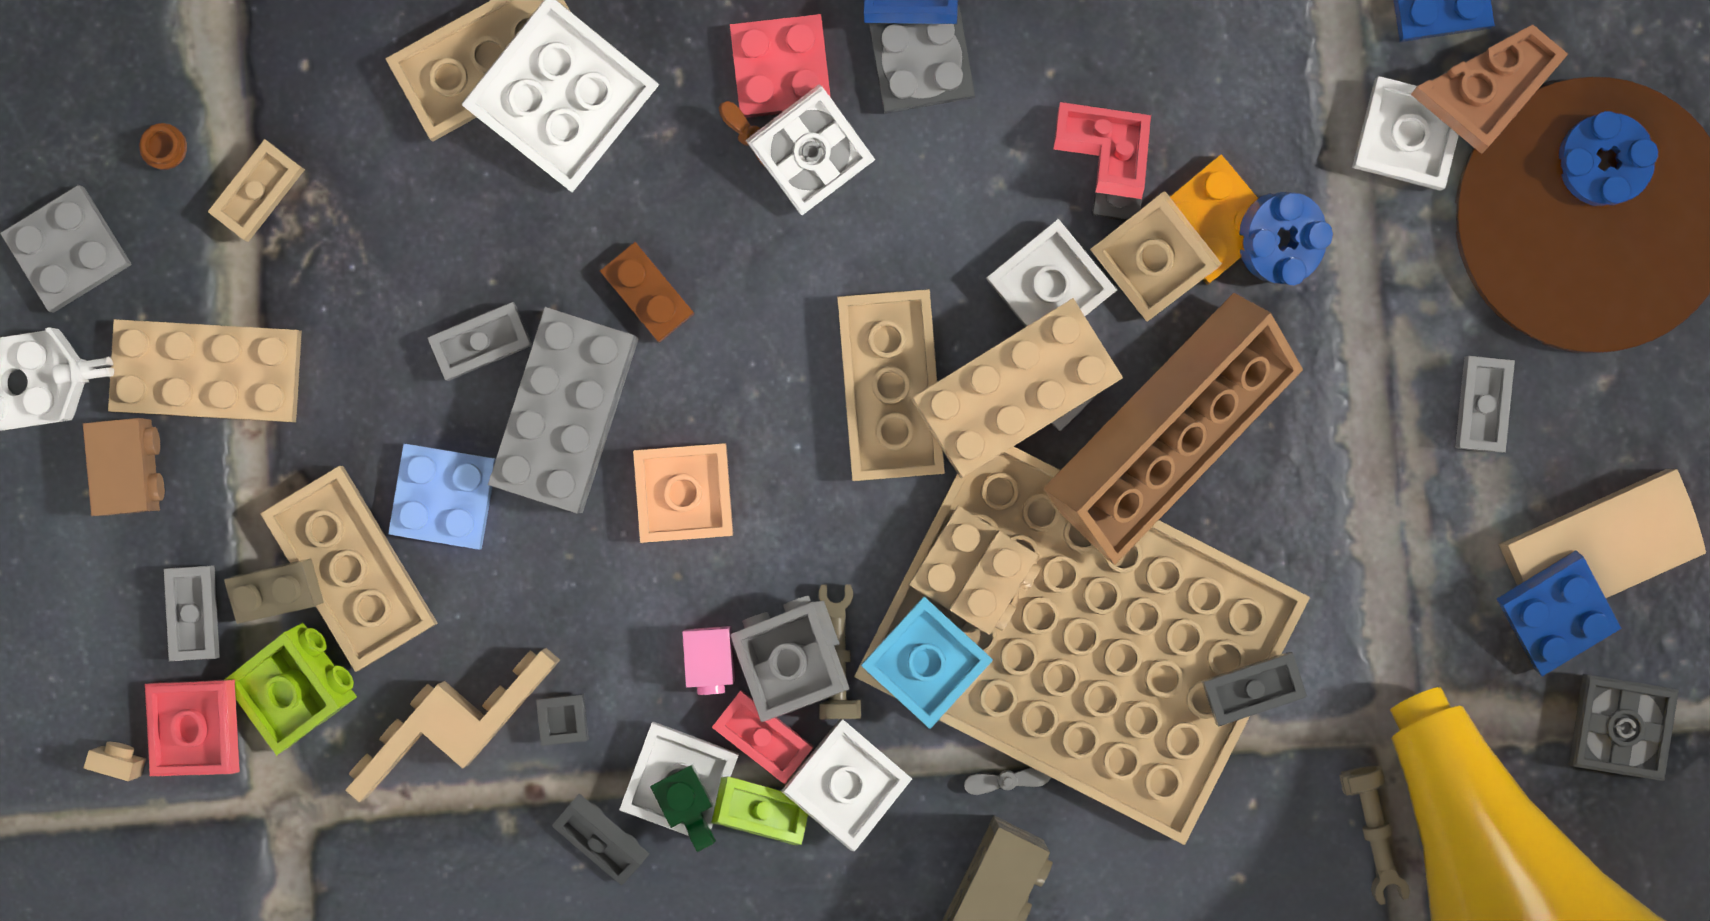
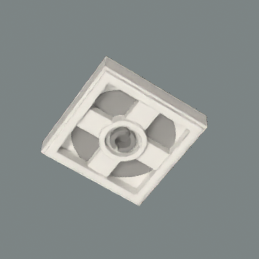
M820 84L746 139L748 145L801 215L805 214L875 160Z

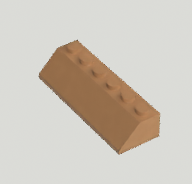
M1233 293L1043 488L1061 515L1112 564L1116 565L1303 371L1302 366L1271 312Z

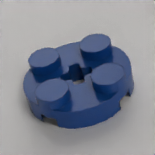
M1611 111L1599 113L1577 123L1566 134L1559 149V159H1561L1563 170L1561 176L1565 186L1576 198L1595 206L1616 205L1639 195L1650 182L1654 173L1655 162L1658 158L1657 146L1651 141L1650 135L1645 128L1633 118ZM1599 149L1605 152L1612 149L1616 153L1615 160L1618 162L1616 169L1608 167L1603 171L1598 167L1601 162V158L1597 155Z
M1292 192L1269 193L1258 198L1248 208L1240 224L1239 235L1244 236L1243 246L1245 250H1240L1242 261L1255 277L1263 281L1287 285L1300 284L1320 264L1326 247L1332 241V228L1325 222L1321 209L1311 198ZM1280 229L1289 230L1290 241L1288 245L1279 249L1278 245L1281 239L1277 235Z

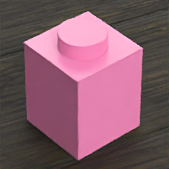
M731 626L685 629L682 633L686 687H697L698 695L725 693V685H731L735 682L733 645L730 636L732 634Z

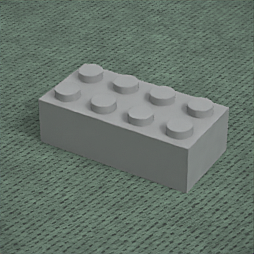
M545 307L488 485L574 513H583L639 339L632 334Z

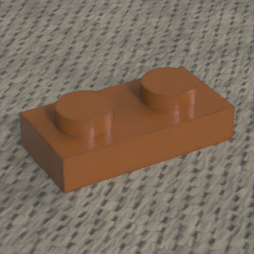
M636 242L600 270L659 343L695 314Z

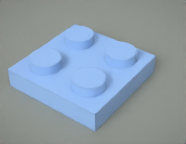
M403 444L388 534L482 549L492 486L488 485L496 459Z

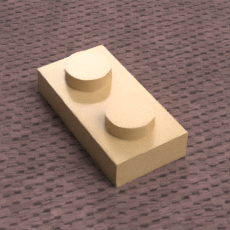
M264 139L209 209L208 213L240 238L249 242L305 169Z

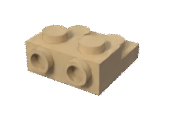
M957 506L909 585L990 635L994 627L1003 631L1012 618L1016 607L1011 605L1010 601L1020 587L1027 592L1041 570V567L1034 564L1039 555L960 506Z

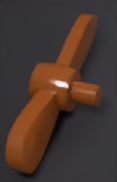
M730 101L721 103L719 105L721 118L739 134V142L749 146L746 139L760 130L758 126H750L744 114L734 103Z

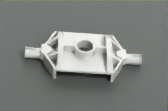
M45 328V331L0 337V431L72 420L84 384L89 383V379L111 377L114 375V368L96 369L113 366L112 359L110 357L88 361L80 359L63 333L55 328ZM20 369L27 376L28 384L23 393L15 395L8 388V378L13 371Z

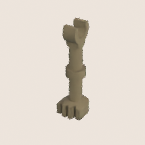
M846 584L844 599L839 603H833L827 597V585H821L819 599L825 602L837 635L839 645L834 647L846 677V662H851V650H846L845 609L853 600V589L850 584ZM846 691L828 698V701L819 704V719H861V700H847Z
M1365 766L1341 772L1339 776L1343 793L1346 796L1360 795L1366 825L1362 827L1365 840L1370 841L1376 866V878L1371 886L1372 896L1380 905L1386 904L1384 889L1387 885L1396 884L1399 896L1403 900L1409 899V885L1398 875L1394 866L1388 837L1392 835L1390 823L1384 821L1377 789L1385 783L1382 767Z

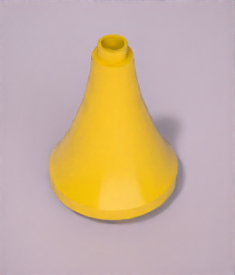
M1441 687L1416 694L1390 709L1400 730L1391 739L1406 779L1423 846L1431 921H1666L1605 875L1527 797L1487 745L1464 707L1460 705L1451 707Z

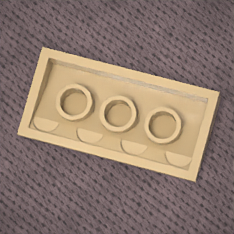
M1665 469L1499 544L1517 586L1575 550L1584 556L1605 598L1706 554L1703 537L1693 506L1677 469Z

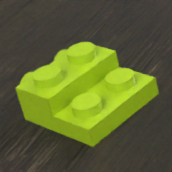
M304 623L281 634L224 679H235L236 701L276 756L287 750L314 728L327 721L357 698L352 691L354 681L351 674L341 666H334L324 652L327 647L324 637L313 628L307 629Z

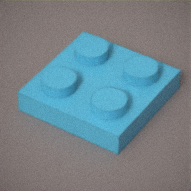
M923 596L866 658L861 666L931 729L993 659Z

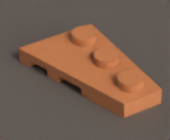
M1531 25L1493 45L1486 52L1466 63L1462 62L1452 67L1440 77L1432 81L1428 80L1417 86L1411 95L1482 154L1565 59L1568 53L1537 27Z

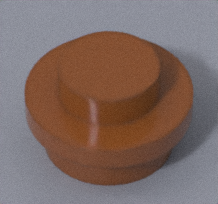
M158 123L150 126L143 133L139 149L142 158L147 164L156 169L168 170L178 166L183 161L187 152V142L185 136L178 128L170 124Z

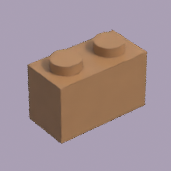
M133 418L83 423L91 516L160 511L159 501L164 499L165 488L162 475L156 473L155 455H158L160 452V437L157 428L152 427L151 419Z

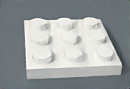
M543 0L465 98L462 106L573 192L659 84L557 0Z

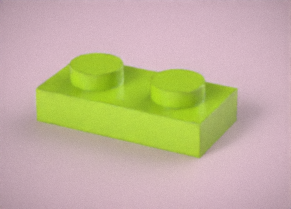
M726 776L721 777L711 823L793 845H802L808 814L780 790Z

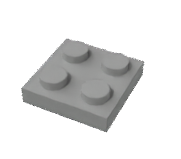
M77 185L0 233L46 309L53 313L132 265L85 187Z

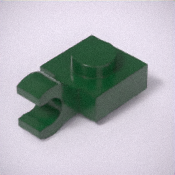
M693 764L650 786L670 828L684 822L690 840L697 852L716 842L702 814L703 811L714 805Z

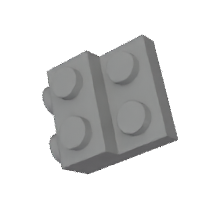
M809 596L795 599L783 605L785 613L770 618L768 612L752 616L742 621L745 629L730 634L761 722L774 719L850 689L834 647L839 645V641L824 601L811 602Z

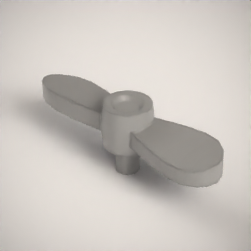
M1030 767L1015 773L1010 770H1004L999 775L973 774L966 778L964 787L968 793L980 795L999 788L1012 790L1015 786H1043L1049 782L1051 777Z

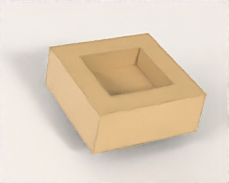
M107 742L106 746H100L88 751L84 769L131 781L142 776L146 758L133 755L134 748L117 742Z

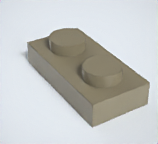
M311 558L235 575L224 580L237 624L307 609L324 603Z

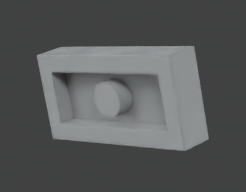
M514 302L428 337V341L446 381L533 346Z
M1476 356L1464 357L1455 448L1498 453L1506 452L1515 360Z
M215 566L164 569L169 661L219 658Z

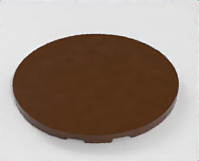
M1583 77L1556 82L1538 89L1482 154L1473 148L1466 165L1463 167L1456 193L1457 244L1464 267L1475 289L1495 314L1513 329L1521 331L1527 336L1542 342L1544 345L1560 350L1577 353L1615 352L1640 346L1670 332L1694 313L1710 294V137L1689 112L1667 96L1647 86L1611 77ZM1611 111L1627 115L1645 128L1650 135L1651 141L1657 146L1658 158L1655 162L1654 173L1650 182L1639 195L1616 205L1595 206L1579 200L1567 189L1561 176L1563 170L1561 159H1559V149L1564 137L1577 123L1599 113ZM1599 149L1597 155L1601 158V162L1598 167L1603 171L1608 167L1616 169L1618 164L1615 160L1616 153L1612 149L1606 152Z

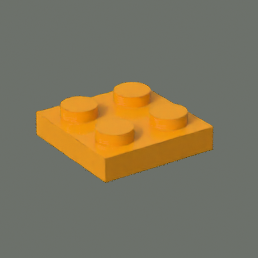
M1222 154L1170 196L1222 263V265L1203 279L1207 285L1241 258L1240 250H1245L1243 246L1244 236L1239 235L1240 224L1248 208L1258 199Z

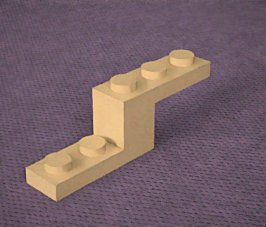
M547 648L540 651L538 655L530 650L513 669L518 678L507 690L500 685L484 702L482 707L488 711L485 716L447 682L439 683L435 688L427 684L411 701L410 705L415 711L404 723L396 719L380 737L379 740L385 745L375 757L372 758L367 753L350 771L349 775L354 781L348 786L346 791L358 802L369 797L423 734L461 768H465L476 758L557 665L560 659Z

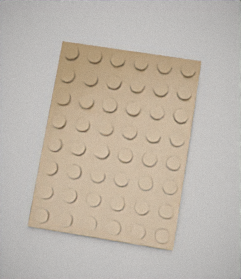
M1014 446L963 478L956 474L854 677L895 697L867 672L861 664L921 598L925 596L993 659L987 668L939 719L940 721L1185 845L1249 717L1217 726L1202 680L1282 654L1310 597L1159 520L1116 565L1112 564L1061 515L1043 490L1060 470ZM957 506H960L1039 555L1034 564L1041 567V570L1027 592L1020 587L1010 601V604L1015 606L1016 610L1003 631L994 627L991 634L988 635L909 585Z

